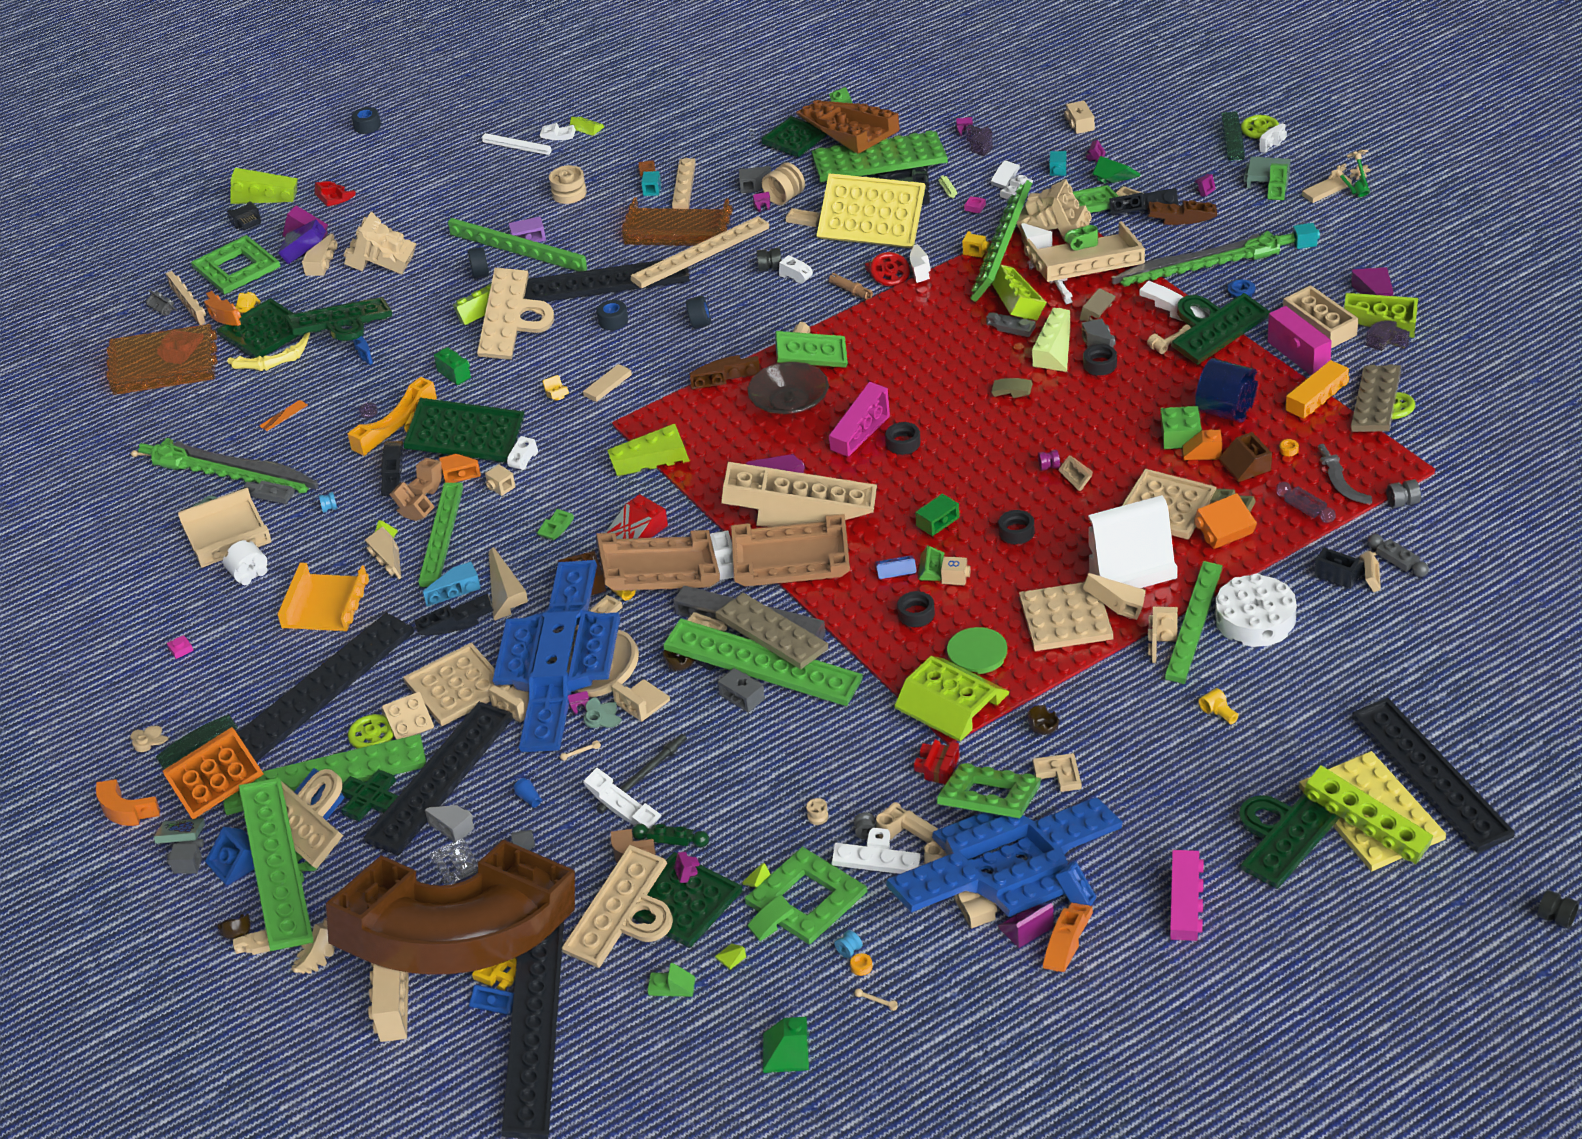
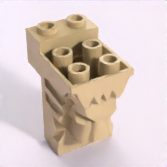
M1063 179L1041 193H1030L1016 224L1020 232L1022 223L1044 230L1058 228L1064 239L1065 234L1069 230L1089 225L1092 217L1085 205L1079 206L1071 185L1068 184L1066 179Z
M370 212L368 217H364L361 224L362 227H358L356 239L353 238L350 248L345 250L344 257L346 259L344 264L363 271L370 261L403 274L414 255L416 243L411 242V240H404V234L392 231L391 228L382 224L381 220L373 212Z

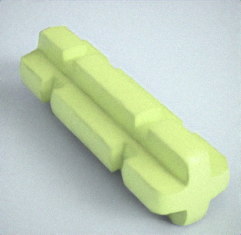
M940 176L939 183L948 197L955 198L957 191L948 177Z

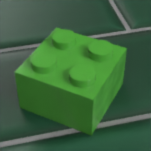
M1198 406L1161 408V432L1164 449L1183 448L1186 442L1202 431Z

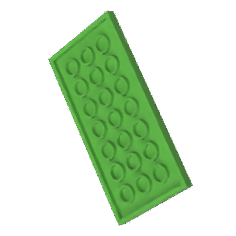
M926 131L922 134L912 133L909 136H895L890 139L886 138L859 154L846 146L839 145L825 149L817 148L811 151L820 182L827 181L829 173L864 176L948 163L946 152L936 131Z

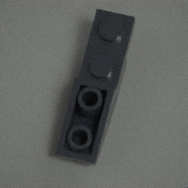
M1176 188L1109 198L1112 215L1148 212V202L1179 205Z
M386 441L384 443L381 465L382 496H390L389 494L401 483L403 441Z
M485 594L454 609L451 608L450 604L414 621L419 635L447 634L479 624L478 618L494 611L489 595Z

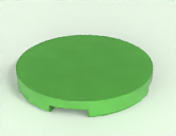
M983 627L968 628L958 632L950 639L947 646V655L950 662L970 672H978V674L988 673L999 668L1004 663L1008 652L1004 637L992 629Z

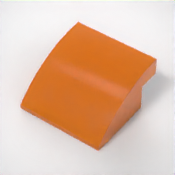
M233 727L163 770L164 776L192 819L197 818L239 791V785L251 783L264 775Z

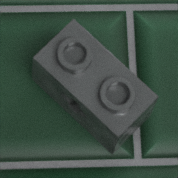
M735 668L718 680L720 696L748 713L765 700L763 685Z

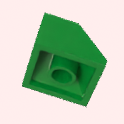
M1100 156L1093 175L1098 177L1097 180L1105 184L1107 181L1116 183L1137 178L1141 175L1127 165Z
M807 1017L783 1018L763 1033V1073L809 1070Z

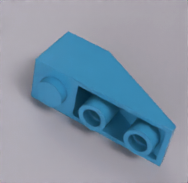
M472 562L453 567L423 590L426 607L481 589L478 575Z

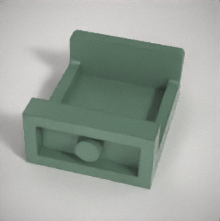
M1251 157L1250 163L1246 164L1244 175L1247 189L1251 188L1252 181L1269 182L1271 163L1288 164L1287 191L1291 159Z

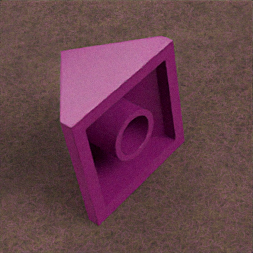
M1052 903L1039 904L1017 913L999 924L998 927L1020 948L1054 927Z

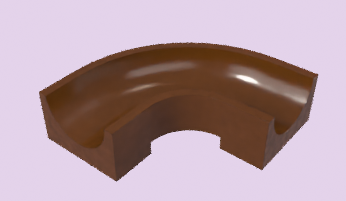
M503 839L478 862V873L470 879L451 885H430L416 881V870L380 855L326 902L328 943L378 966L408 973L428 975L456 974L492 967L514 959L538 945L575 910V870Z

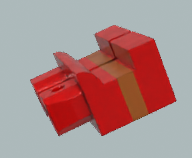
M936 739L932 745L923 743L920 748V757L926 759L916 758L914 771L924 773L925 780L946 785L953 775L960 758L959 743L951 742L949 746L942 745Z

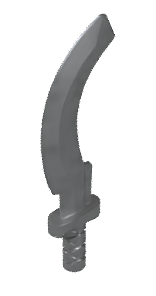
M1324 444L1318 445L1317 448L1323 456L1320 458V462L1322 465H1328L1330 468L1328 469V475L1335 488L1349 499L1371 504L1372 496L1360 493L1347 484L1342 474L1344 469L1339 463L1340 458L1338 455H1331Z

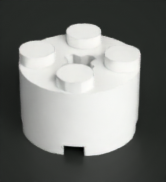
M242 540L233 544L227 550L229 552L227 557L224 556L223 558L224 567L242 585H248L252 579L265 575L268 570L266 567V556L252 541Z

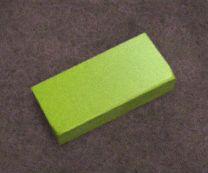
M571 117L569 125H574L576 131L591 136L604 128L603 124L583 117Z

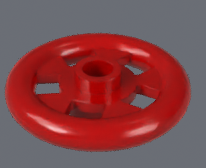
M884 252L873 258L870 264V273L876 282L891 287L899 285L908 279L910 266L903 256L894 252ZM884 259H889V260H890V261H888V262L883 263V260H884ZM898 261L901 263V266L898 267L895 262ZM882 267V271H877L876 268ZM898 271L903 273L900 277L896 276Z

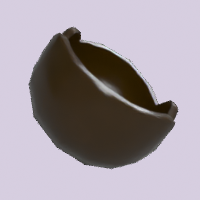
M663 650L664 662L672 671H683L694 662L693 658Z
M1038 705L1029 709L1028 725L1037 734L1049 735L1058 729L1059 718L1055 711L1050 713L1045 705Z
M246 913L245 916L241 914L239 919H229L217 924L219 934L231 940L245 936L251 928L249 913Z

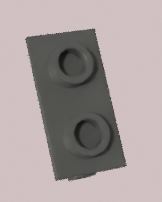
M148 290L151 293L150 297L146 299L148 306L164 316L169 315L172 309L176 312L178 311L173 306L174 302L167 297L165 298L158 291L154 293Z

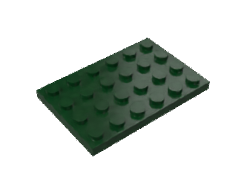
M420 398L404 440V448L507 462L508 456L517 442L525 413L524 411Z

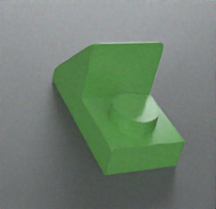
M670 963L669 973L650 974L648 994L649 996L693 997L695 976L676 964Z

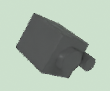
M203 839L173 844L172 850L167 856V863L171 866L173 873H198L202 861L199 847L204 846Z

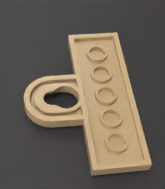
M504 268L494 269L477 352L479 357L512 360L517 331L539 333L546 331L552 326L554 312L548 303L524 299L529 276L528 271ZM525 311H533L541 315L542 319L534 322L525 321L521 318V314Z
M330 769L321 770L313 775L298 795L281 781L295 851L316 869L344 836L323 818L342 790L341 777ZM325 784L320 800L316 804L311 805L312 797Z
M629 845L563 945V953L600 968L622 933L644 942H653L664 937L671 929L673 923L672 914L664 902L647 894L667 865L666 860ZM640 910H649L656 916L655 921L651 924H635L632 922V918Z

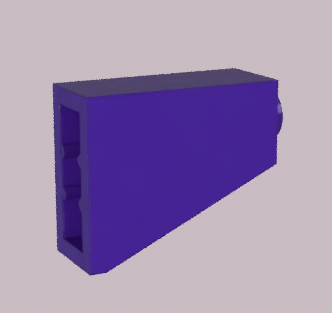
M315 219L287 233L278 251L279 255L287 264L292 263L322 241L326 230Z

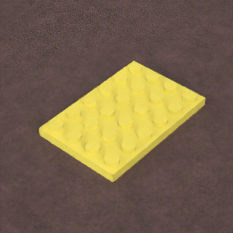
M829 173L817 237L821 239L913 248L926 185L918 182Z
M1372 751L1328 769L1434 835L1430 846L1446 839V833ZM1311 777L1299 781V788L1303 793L1306 783ZM1341 817L1333 825L1334 829L1371 872L1402 858L1400 854L1384 847L1381 842L1365 835L1362 830L1348 824Z

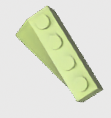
M1062 308L1052 309L1032 349L1034 367L1067 372L1070 310Z

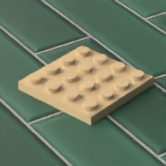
M1145 469L1122 506L1163 495L1168 506L1171 535L1189 539L1196 528L1194 518L1197 509L1210 504L1216 487Z
M1085 582L1019 592L1034 651L1113 639V631L1104 603L1083 589Z
M469 643L404 676L403 679L404 683L413 693L420 691L427 710L441 726H444L469 713L479 701L485 704L491 701L488 689L494 685L493 676L495 668L472 643ZM495 685L506 691L510 689V685Z

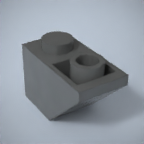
M771 166L739 169L741 193L757 192L762 189V179L771 172Z
M1102 318L1082 323V338L1087 347L1096 344H1105L1113 347L1116 344L1114 335L1110 334L1109 326L1105 325Z

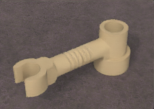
M1185 325L1179 332L1165 339L1157 334H1153L1149 337L1147 345L1163 354L1167 351L1168 345L1172 343V340L1191 327Z

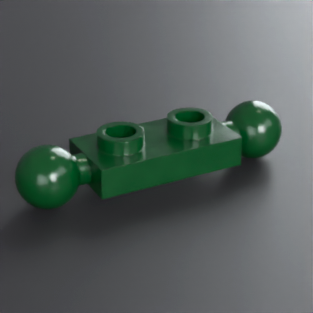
M638 823L632 828L633 837L637 840H643L647 837V840L653 839L657 843L688 846L690 842H693L699 848L705 847L709 843V836L705 831H697L694 834L693 829H687L683 826L668 827L664 824H656L648 829L646 825Z

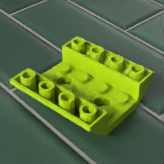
M930 656L905 680L896 701L895 709L961 742L972 731V718L988 702L998 705L1009 694V691L944 658Z

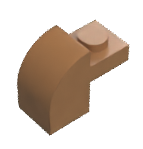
M426 457L416 465L417 478L407 485L413 494L429 493L433 495L437 491L442 478L441 461Z
M405 482L400 483L389 494L399 506L397 511L403 517L414 521L425 518L434 508V505L424 493L415 496Z
M632 829L611 831V844L617 863L629 845L656 855L653 839L634 841Z

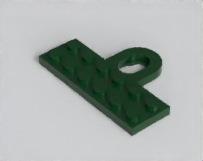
M1245 293L1221 309L1202 296H1185L1178 302L1177 315L1192 328L1172 340L1171 346L1198 365L1267 319L1270 311ZM1190 307H1199L1209 316L1199 318L1195 316Z
M379 297L285 315V322L293 335L300 336L308 332H320L327 329L332 338L349 341L364 335L363 323H369L377 319L385 320L387 317H392V310L384 298ZM341 326H352V328L343 329Z
M1305 794L1292 807L1266 795L1247 799L1239 811L1241 824L1247 831L1263 840L1243 861L1241 870L1278 889L1340 819V816L1330 813L1324 806L1311 801ZM1259 809H1264L1278 815L1281 819L1276 824L1266 825L1260 821L1255 812Z

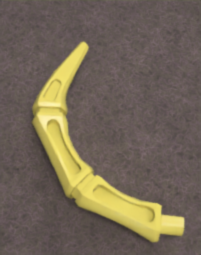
M310 332L306 333L299 343L286 348L280 354L259 356L252 359L238 356L236 359L230 357L227 362L234 369L246 368L259 371L265 369L267 371L284 362L296 361V358H300L306 347Z

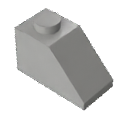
M458 805L429 807L425 810L428 824L455 843L474 829L472 814L467 809L464 810Z

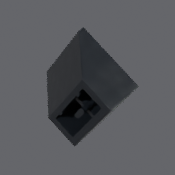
M1324 547L1315 559L1314 576L1351 589L1365 570V562Z

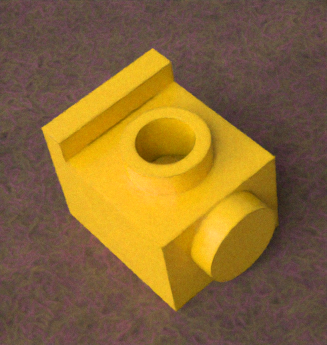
M970 231L967 232L962 240L963 255L982 258L989 247V241H986V236L971 234Z

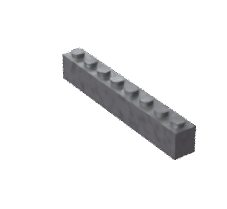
M683 586L673 601L676 615L689 618L695 612L719 620L716 618V611L735 598ZM768 607L823 640L825 637V624L823 620Z

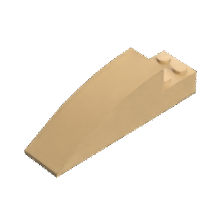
M728 462L721 503L759 509L756 526L778 527L826 522V516L845 514V520L873 513L877 485Z

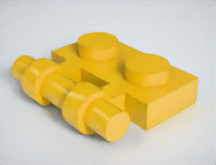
M514 958L492 967L476 970L472 973L473 979L491 987L497 980L500 982L497 989L505 991L507 987H511L514 983L517 959ZM507 966L511 967L508 973L503 972Z

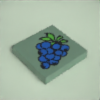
M204 818L165 821L154 835V841L156 844L196 840L205 826Z

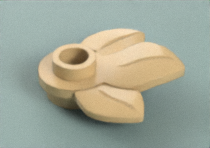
M150 726L144 731L137 729L130 736L132 745L137 752H146L151 749V746L161 745L168 740V737L161 735L162 727Z

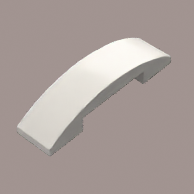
M598 768L583 782L592 794L606 807L633 825L642 823L650 829L661 818V814L645 803L642 806L612 784L613 779Z

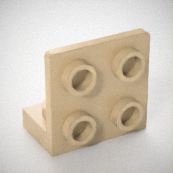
M1153 607V615H1149V627H1153V629H1148V641H1152V643H1148V655H1152V663H1156L1157 641L1177 642L1178 607Z
M646 680L640 681L631 689L626 686L624 687L618 682L612 686L614 701L617 705L641 722L670 701V696Z
M495 685L488 689L492 706L511 712L513 719L520 723L525 719L529 692L517 690L514 685L507 691Z
M420 691L382 706V714L387 718L395 739L421 734L434 728Z

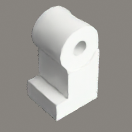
M789 255L779 263V276L783 278L789 276L800 284L804 283L813 274L810 266Z
M520 436L508 456L507 463L509 467L520 470L526 468L531 457H535L538 453L535 439Z

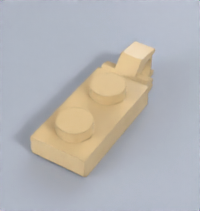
M266 930L233 939L236 954L246 952L256 955L270 951Z

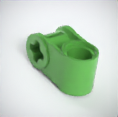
M1087 225L1082 228L1069 230L1065 234L1064 239L1075 251L1095 247L1098 245V228L1094 225Z

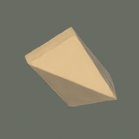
M1070 455L1059 468V471L1079 491L1083 489L1093 473L1092 470Z

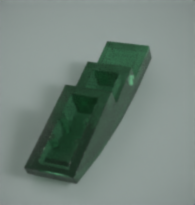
M1238 112L1221 113L1228 161L1244 160L1245 153Z
M227 714L186 734L159 753L156 758L163 769H166L229 728L233 727L236 730L238 726L232 717Z

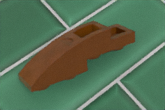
M1183 200L1181 206L1177 204L1148 202L1147 206L1148 216L1162 218L1163 224L1166 225L1193 224L1217 217L1216 204L1210 202L1202 203L1193 200Z
M735 355L705 364L689 373L691 388L697 389L727 384V379L759 375L758 356L740 359V355Z

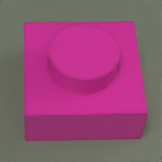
M970 196L964 205L965 211L981 213L986 205V199Z
M184 635L166 643L176 659L193 651L192 645Z

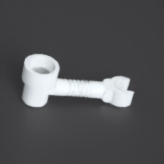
M1067 278L1049 281L1050 284H1056L1065 304L1073 302L1070 298L1073 297L1071 292L1063 284L1064 281H1067Z

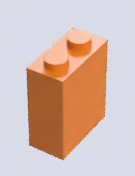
M1237 493L1197 509L1194 518L1196 527L1201 529L1206 542L1213 549L1252 534L1257 525V522Z

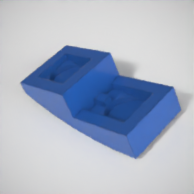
M362 336L354 339V347L358 350L360 359L372 365L373 361L366 340Z

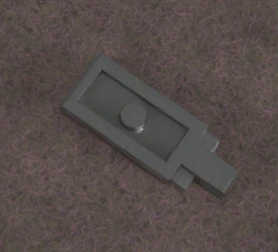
M989 313L986 317L987 325L996 327L997 331L1030 337L1036 327V322L1028 319L1002 314L998 315L997 313Z
M261 481L258 484L246 482L244 488L248 487L250 496L284 504H287L295 493L293 487Z

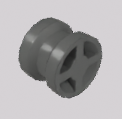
M863 812L854 817L855 833L860 839H868L870 830L876 828L874 825L875 819L871 813Z

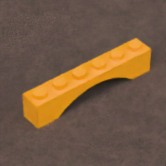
M419 377L408 386L399 404L386 417L375 423L359 424L347 433L351 450L365 456L407 422L411 413L415 412L420 398L436 400L434 383Z

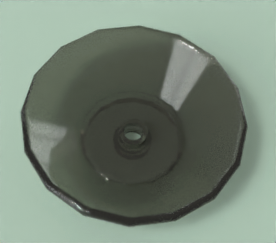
M791 361L776 363L762 369L752 377L747 390L749 399L756 407L769 413L794 414L812 408L823 400L829 389L827 376L819 368L808 363Z

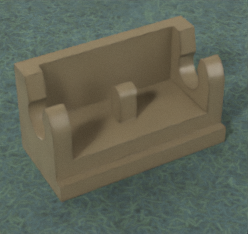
M1099 288L1083 306L1080 320L1092 321L1094 319L1091 316L1099 319L1106 308L1112 306L1111 303L1115 300L1116 296Z

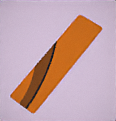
M299 400L259 425V427L269 431L308 406V404Z

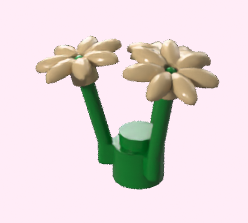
M1361 149L1358 152L1354 151L1347 155L1348 159L1355 157V161L1358 162L1356 169L1350 170L1352 173L1350 178L1355 176L1356 180L1360 178L1359 181L1355 182L1354 187L1344 177L1342 172L1347 169L1345 167L1346 164L1338 165L1336 170H1332L1329 179L1332 178L1334 180L1337 176L1345 182L1352 194H1357L1358 197L1368 195L1370 189L1365 177H1367L1366 173L1370 172L1371 169L1367 168L1368 165L1362 166L1361 155H1365L1369 151Z

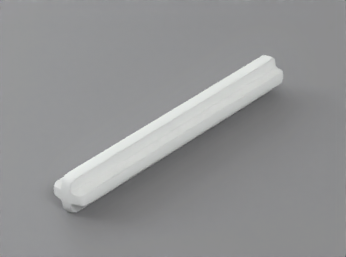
M486 133L482 136L484 143L549 155L552 151L548 145Z

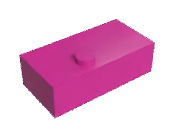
M1287 306L1269 313L1268 343L1309 375H1313L1331 360V339Z

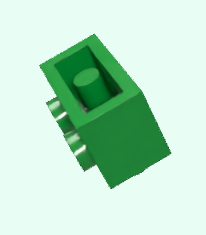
M447 347L434 354L437 371L457 386L471 378L468 360L459 356L456 351Z
M942 493L915 512L916 526L929 535L934 536L959 518V503Z

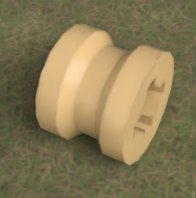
M815 798L807 803V817L811 824L821 825L828 820V807L825 800Z

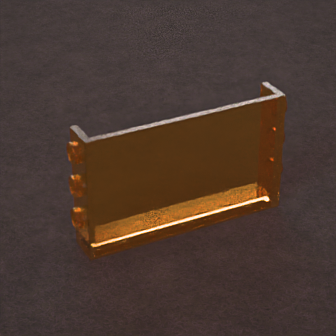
M634 197L632 204H629V213H626V221L622 226L624 245L695 246L727 231L730 215L733 212L732 205H730L729 199H726L723 209L638 208L637 197Z
M211 324L109 339V346L107 347V354L109 356L107 366L109 371L106 374L113 395L214 380L215 365L218 364L215 354L217 352V345L214 340H217L216 331L212 330Z

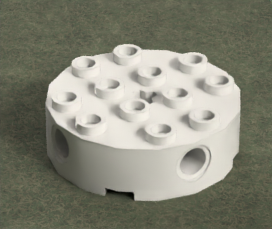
M1256 573L1249 576L1235 577L1220 588L1216 597L1215 617L1217 627L1226 638L1243 642L1242 645L1269 646L1280 642L1288 636V633L1294 628L1296 623L1297 604L1295 594L1287 584L1275 578L1262 576L1261 574Z

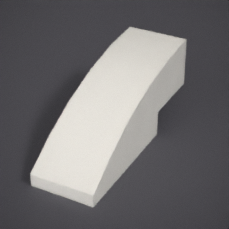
M916 244L911 250L910 262L914 279L918 283L930 279L928 271H931L928 255Z
M729 531L711 533L710 536L720 572V580L734 578L733 548Z

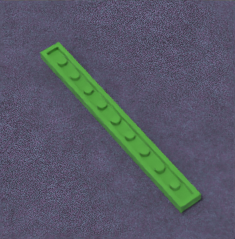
M454 218L448 221L450 235L575 271L587 270L584 255Z

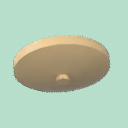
M618 630L609 679L593 680L591 686L573 692L587 691L588 697H598L613 691L612 686L617 682L622 685L633 673L638 662L639 651L633 638L628 633ZM573 651L571 652L570 657H569V661H568V666H567L568 675H569V670H570V665H571V660H572Z

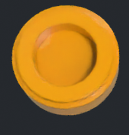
M1286 439L1280 443V453L1282 455L1294 456L1298 453L1299 444L1295 440Z
M859 953L850 959V969L855 975L863 976L871 972L873 965L869 955Z

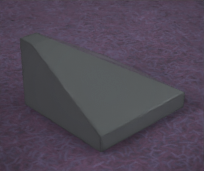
M532 830L511 833L513 844L527 850L535 846Z

